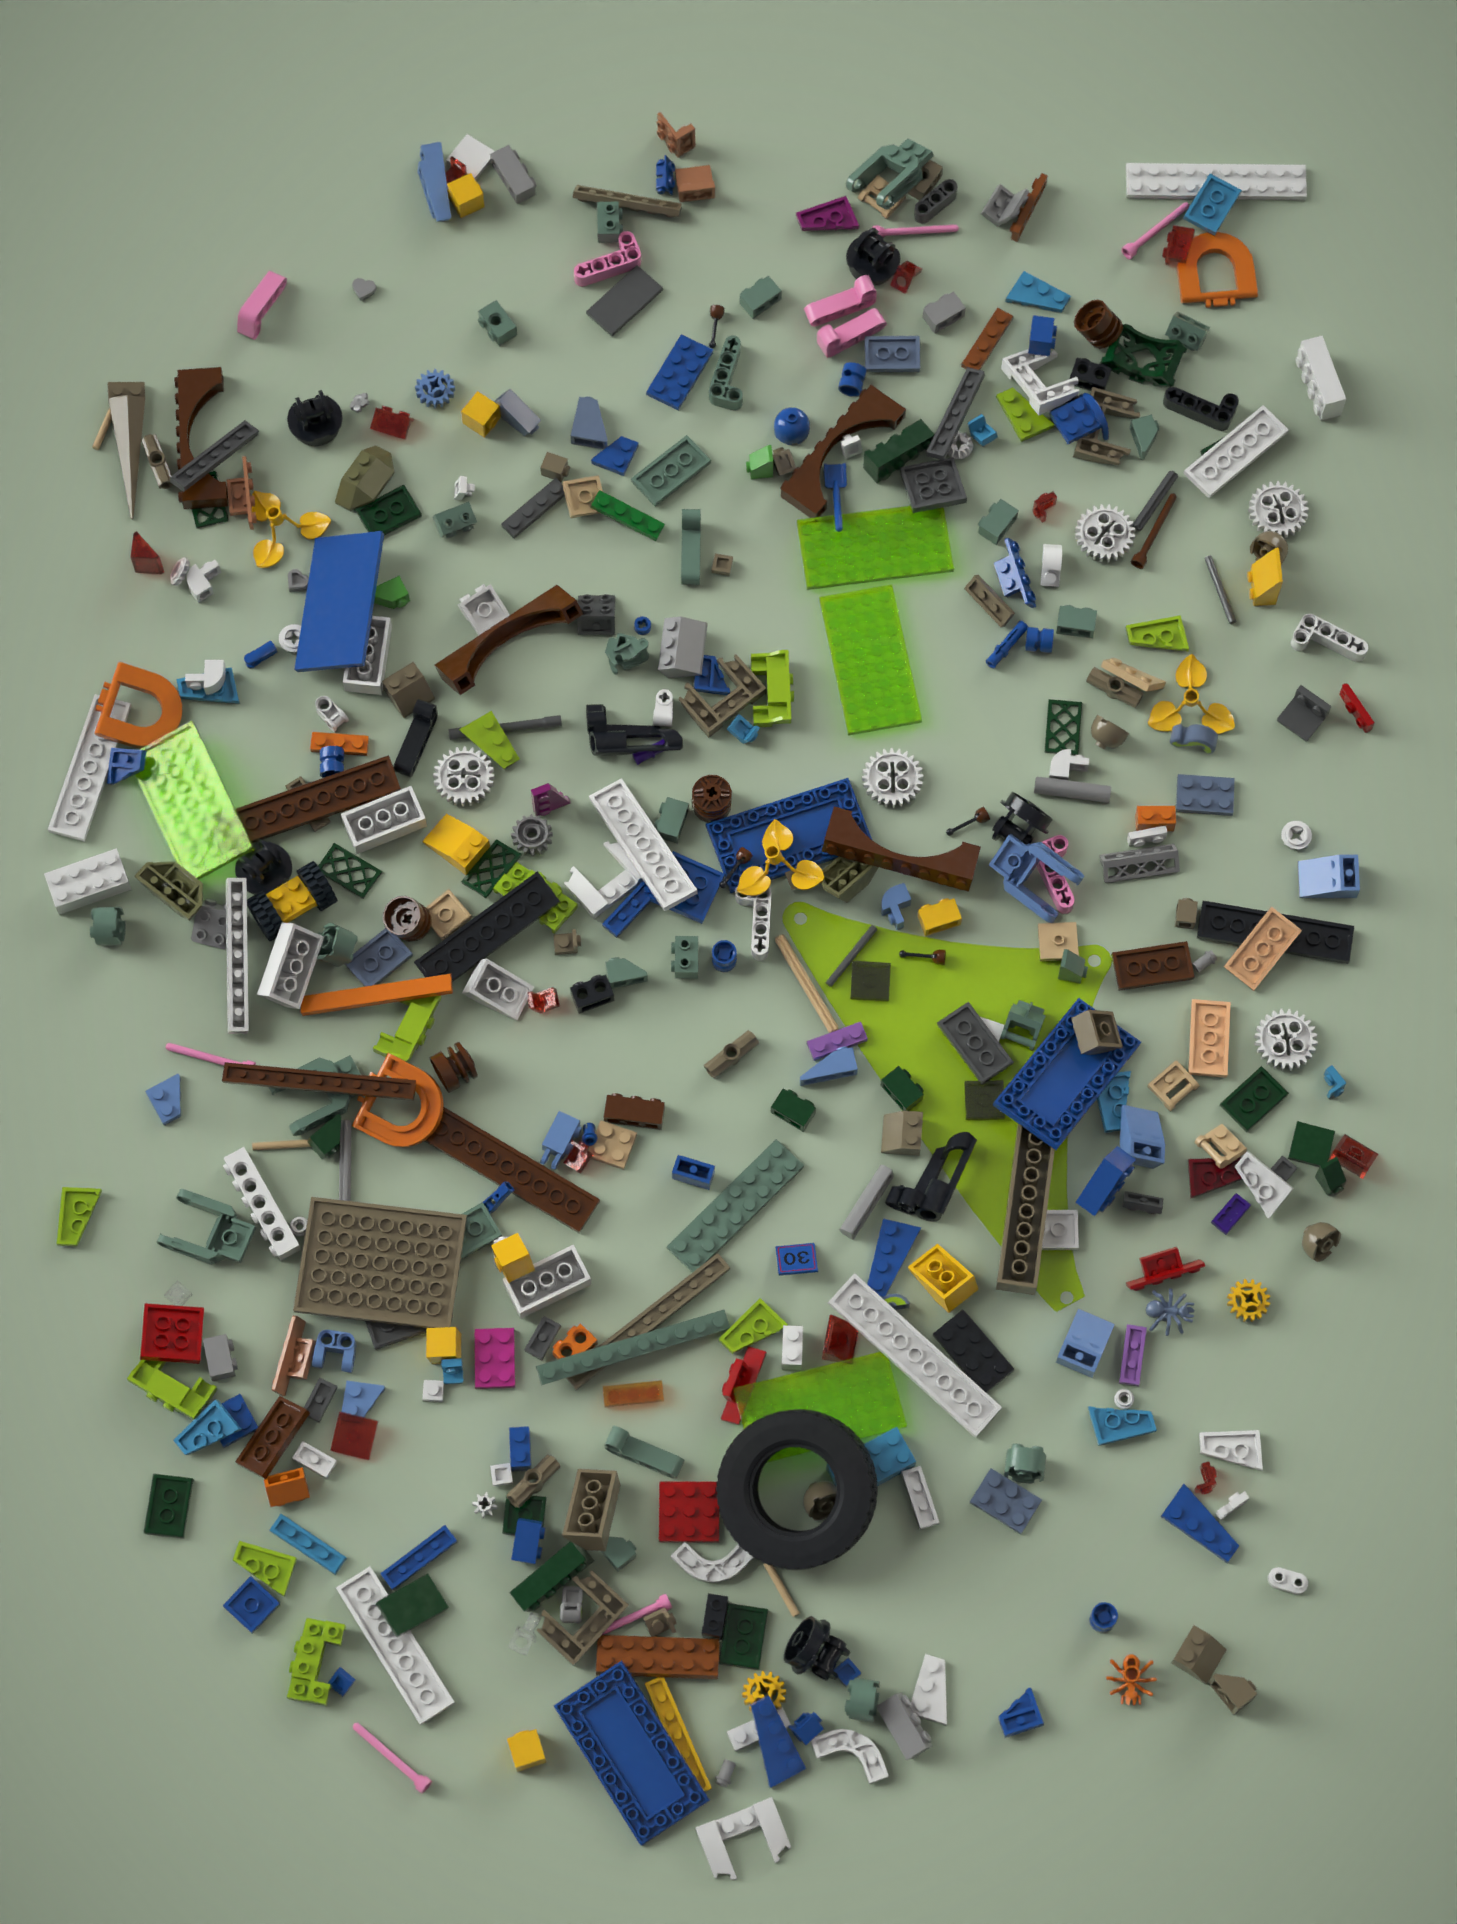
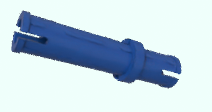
M1019 621L1001 644L996 645L995 651L985 660L986 664L994 669L1003 658L1007 657L1008 651L1025 633L1028 625L1023 621Z

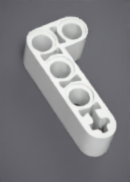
M1306 614L1302 617L1291 640V647L1296 651L1305 650L1310 640H1313L1355 662L1363 661L1368 651L1367 642L1313 614ZM1305 623H1310L1312 627H1307ZM1325 631L1329 633V635L1325 636L1321 632ZM1296 638H1302L1304 642H1299ZM1338 640H1343L1346 644H1340Z
M736 887V902L741 906H753L751 955L755 960L763 961L767 958L769 951L771 889L769 887L764 892L768 895L766 898H760L758 895L743 898L739 896L740 893ZM759 911L767 913L765 916L757 915ZM758 929H764L766 931L764 934L761 935L756 933ZM758 942L762 943V952H758Z

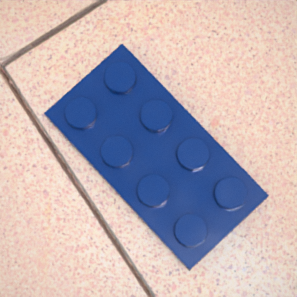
M681 334L646 391V395L679 411L711 358L713 349Z

